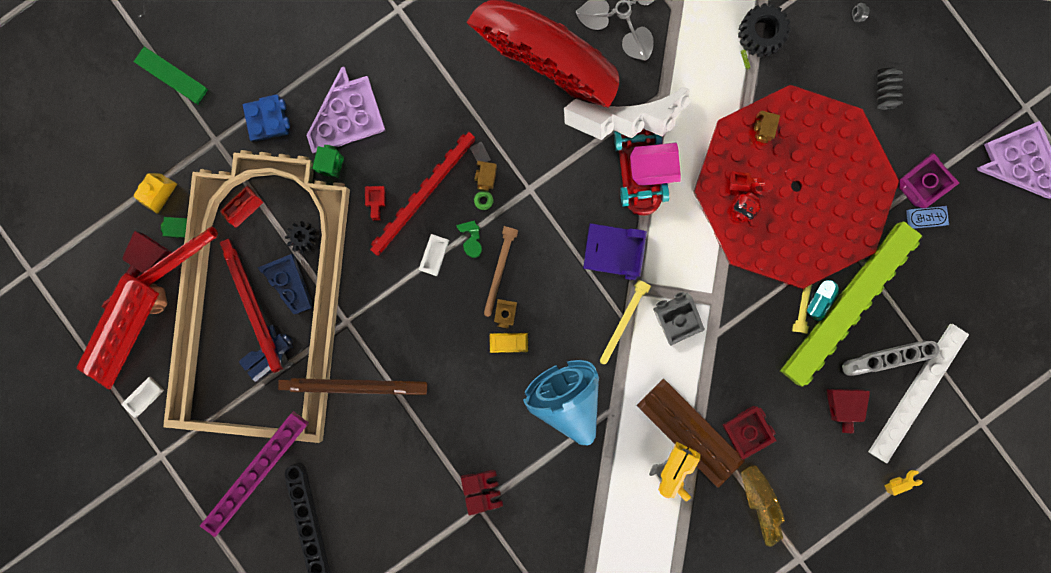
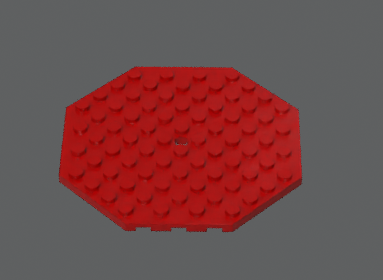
M789 85L717 121L693 193L696 199H698L708 223H710L714 235L730 265L803 289L876 253L899 180L863 109ZM760 111L780 115L775 138L767 143L759 142L755 138V123L757 120H760L756 119V116ZM731 171L750 173L751 178H765V185L761 186V195L753 193L751 189L749 193L754 194L760 199L759 203L761 204L759 212L752 221L745 220L741 222L734 217L735 213L732 211V206L738 196L746 194V192L730 189ZM797 181L800 184L801 189L798 192L792 190V182Z

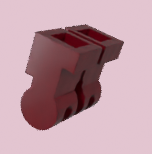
M496 470L461 476L469 516L503 506L502 500H491V498L501 495L500 490H490L482 494L483 489H492L499 485L498 481H487V479L497 476Z

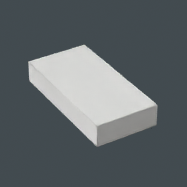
M431 234L419 267L420 271L434 276L438 275L449 240Z
M148 377L121 405L136 418L164 389L152 377Z

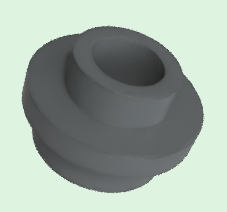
M859 3L853 8L852 17L855 22L867 19L870 9L865 3Z

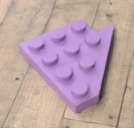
M341 67L307 133L313 154H316L318 146L331 145L339 147L386 131L368 76L349 81L346 68Z
M1040 121L984 144L992 162L978 167V171L1051 199V145Z

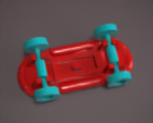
M646 129L637 133L633 138L614 131L615 150H619L623 187L620 188L622 207L627 206L634 214L644 216L655 212L660 206L661 201L669 202L667 183L638 185L632 178L630 155L634 148L662 144L663 141L662 136Z

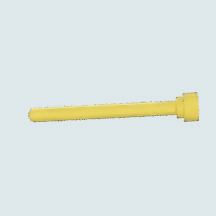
M639 279L634 285L636 287L634 291L636 292L600 359L601 364L608 362L642 295L649 292L651 288L649 284Z
M812 284L803 288L798 320L793 324L792 332L808 334L809 326H807L806 316Z

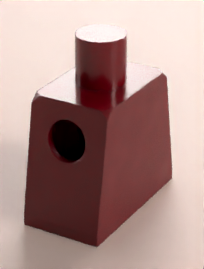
M134 231L122 257L125 262L131 265L126 273L137 278L140 272H146L172 252L144 233Z
M827 389L831 419L842 422V433H854V422L865 421L870 391Z

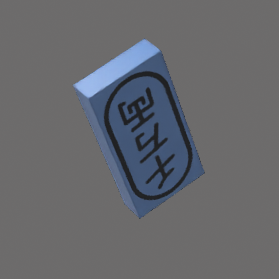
M947 206L906 210L908 225L913 229L949 225Z

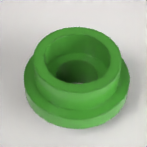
M480 191L475 195L474 203L478 209L487 210L493 204V197L487 191ZM481 198H487V203L482 204L480 202Z

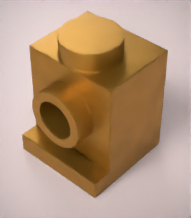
M760 111L757 114L756 119H760L756 121L754 127L757 141L767 143L775 138L780 115Z
M477 161V166L480 168V170H476L475 181H478L477 189L481 191L493 189L497 164Z
M498 299L494 322L498 323L497 327L509 328V325L514 324L517 302ZM504 310L509 312L507 318H503L501 315Z

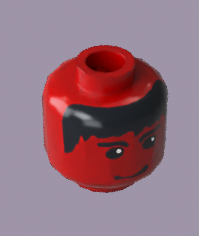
M749 192L740 194L732 206V211L735 213L734 217L741 222L745 220L752 221L761 208L760 199Z

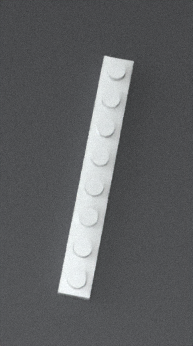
M949 324L937 343L940 348L939 354L935 358L926 360L868 451L870 454L884 463H888L969 336L968 333L954 324Z

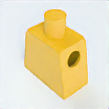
M148 173L142 183L139 184L133 197L148 209L159 214L177 186V183L163 174Z

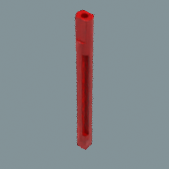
M212 226L136 279L147 286L151 285L215 239L218 235L217 230ZM110 296V298L107 299L101 307L106 309L112 296Z
M226 239L220 242L224 258L262 352L266 356L271 371L276 373L281 371L283 367L275 350V344L238 253L234 249L231 240Z

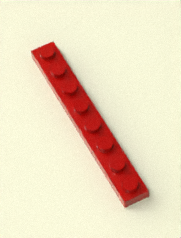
M470 132L466 135L463 134L458 139L456 148L454 150L450 149L446 153L445 161L442 164L436 165L432 171L434 174L430 179L426 178L421 183L420 191L410 196L408 199L409 204L405 208L402 207L395 216L397 218L394 222H389L383 229L384 234L381 237H376L372 242L371 246L373 247L370 250L374 254L379 256L475 142V136Z

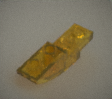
M752 465L742 471L741 476L750 509H756L765 545L772 547L783 539L780 524L785 522V519L769 482L758 467Z

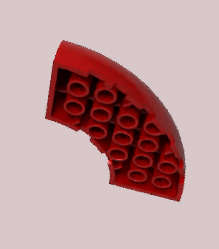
M489 0L475 9L466 22L500 54L518 62L522 61L543 76L545 75L555 80L554 83L571 97L609 108L614 100L619 87V73L616 67L599 50L568 30L563 24L557 23L527 7L505 0Z

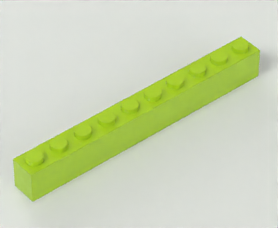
M906 222L897 223L879 245L876 253L871 255L829 308L823 320L818 322L780 372L798 386L808 385L813 379V373L816 370H820L825 364V358L835 352L837 349L836 344L846 338L851 325H855L860 320L861 316L859 315L863 310H867L873 302L871 300L874 296L879 295L885 287L883 285L886 281L891 280L895 276L897 267L907 261L908 253L918 247L922 235Z

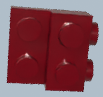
M757 406L748 408L739 413L737 417L722 425L742 460L776 441L774 429L770 424L767 425L764 411Z

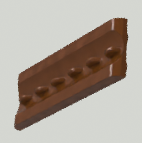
M664 378L636 405L674 444L676 442L687 446V450L691 448L701 454L696 467L717 488L745 462Z

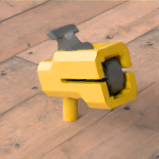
M676 442L668 459L662 464H654L651 467L649 475L657 474L662 479L658 488L662 496L674 498L678 493L685 502L691 498L689 493L683 488V480L687 474L694 472L701 454L691 448L687 450V446Z

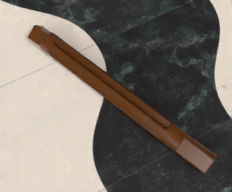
M291 378V380H278V390L311 393L426 395L427 382Z

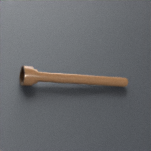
M505 226L502 231L504 242L484 310V315L487 317L492 314L511 242L514 241V238H517L519 231Z

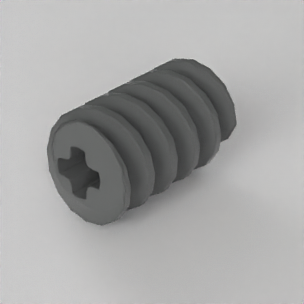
M896 68L878 69L877 72L880 74L877 76V80L880 82L877 83V87L880 89L877 91V95L880 97L877 98V102L880 104L877 106V109H895L898 105L903 104V101L897 100V98L903 96V94L897 93L898 90L903 89V86L897 85V83L903 81L902 78L897 77V75L903 74V71Z

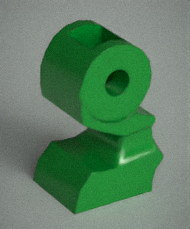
M475 220L456 225L461 233L469 232L471 234V237L463 244L466 254L471 258L479 257L482 253V247L478 242L480 239V228L476 225Z

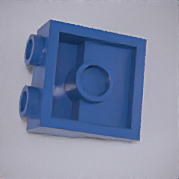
M278 94L259 98V101L243 104L251 142L289 134L290 122L288 117H285L284 112L287 109L284 98H281Z

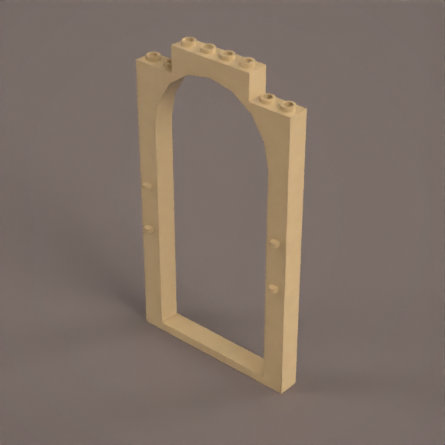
M241 150L240 153L233 154L231 173L219 171V174H212V171L200 169V172H193L185 243L211 227L222 200L233 187L252 177L278 175L296 181L310 193L320 212L322 238L306 379H330L350 189L345 187L343 183H333V186L326 185V182L314 181L313 184L314 170L312 168L314 162L305 156H298L297 159L290 158V155L285 154L273 157L270 153L266 152L253 155L251 151ZM209 242L197 253L182 262L163 427L271 438L279 428L190 420L210 251ZM305 392L302 418L309 423L295 441L315 443L323 441L328 393Z

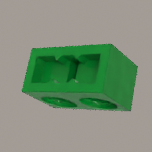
M318 146L312 169L320 175L339 179L344 157L334 146Z

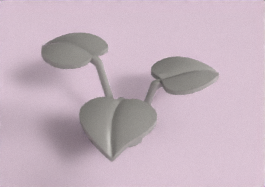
M588 0L576 10L579 20L592 30L606 28L609 24L608 17L615 13L620 19H626L632 33L626 34L623 38L622 47L624 52L632 58L644 61L648 60L653 51V36L646 27H639L634 30L630 15L632 13V4L638 1L641 5H649L655 0H620L610 13L607 1Z

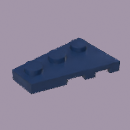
M294 254L258 267L260 272L267 277L270 285L278 291L281 299L294 315L314 308Z

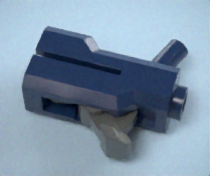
M274 325L267 326L283 369L292 368L295 362H288L285 354L293 348V340L287 334L277 335ZM262 349L249 352L239 361L244 370L249 371L247 372L248 375L255 382L260 381L271 372Z

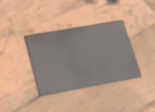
M482 142L470 147L476 161L488 162L491 160Z

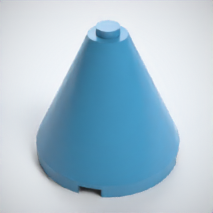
M573 360L567 362V367L558 369L556 365L544 371L525 390L527 397L523 401L528 411L578 444H592L596 438L599 375L596 368L588 361Z

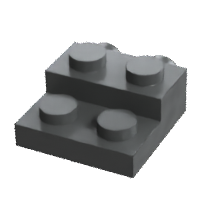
M679 292L674 295V299L668 302L667 300H662L656 304L657 307L653 308L658 323L662 327L670 346L705 330L694 300L688 292Z

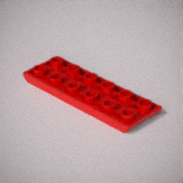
M125 273L121 277L77 365V369L110 390L160 293L130 274Z

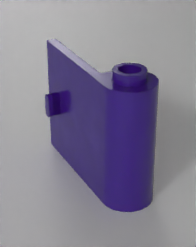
M590 223L583 269L625 275V279L636 280L637 277H641L647 231Z

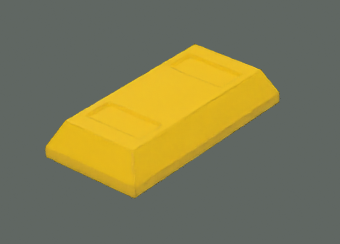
M528 333L490 334V353L528 352Z

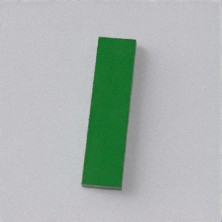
M145 46L134 60V63L197 105L209 90Z

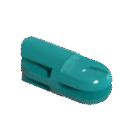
M833 280L822 282L807 309V312L816 321L823 320L838 295L839 287Z

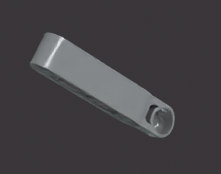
M934 341L914 342L848 360L842 365V368L847 376L882 371L935 358L939 354L940 348ZM926 345H928L930 348L928 354L925 353ZM908 349L911 351V356L909 359L906 357V351ZM889 354H891L893 357L891 363L887 361V356ZM870 358L874 360V365L871 368L868 365Z

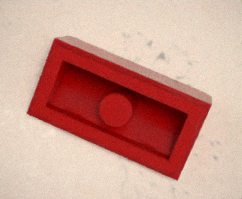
M247 185L220 212L227 222L237 228L263 204V201Z

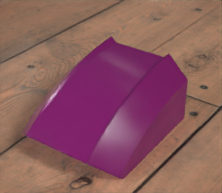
M931 153L900 179L901 191L914 206L924 209L959 184L957 179L934 153Z

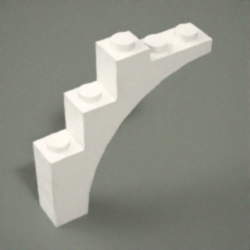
M682 87L663 99L636 106H609L607 108L575 99L564 108L565 124L600 140L613 130L630 138H633L643 129L663 137L668 131L673 129L675 125L674 118L684 108L688 107L690 103V89Z

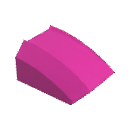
M676 142L634 148L630 155L632 178L638 185L681 182L679 150Z

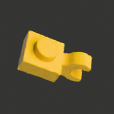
M911 470L907 473L905 479L897 477L890 480L889 484L884 485L887 493L895 496L912 489L913 486L921 485L923 483L922 480H913V476L919 474V472Z

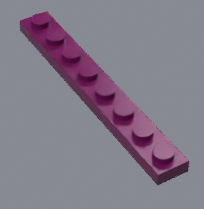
M293 411L209 513L200 527L216 537L309 422Z

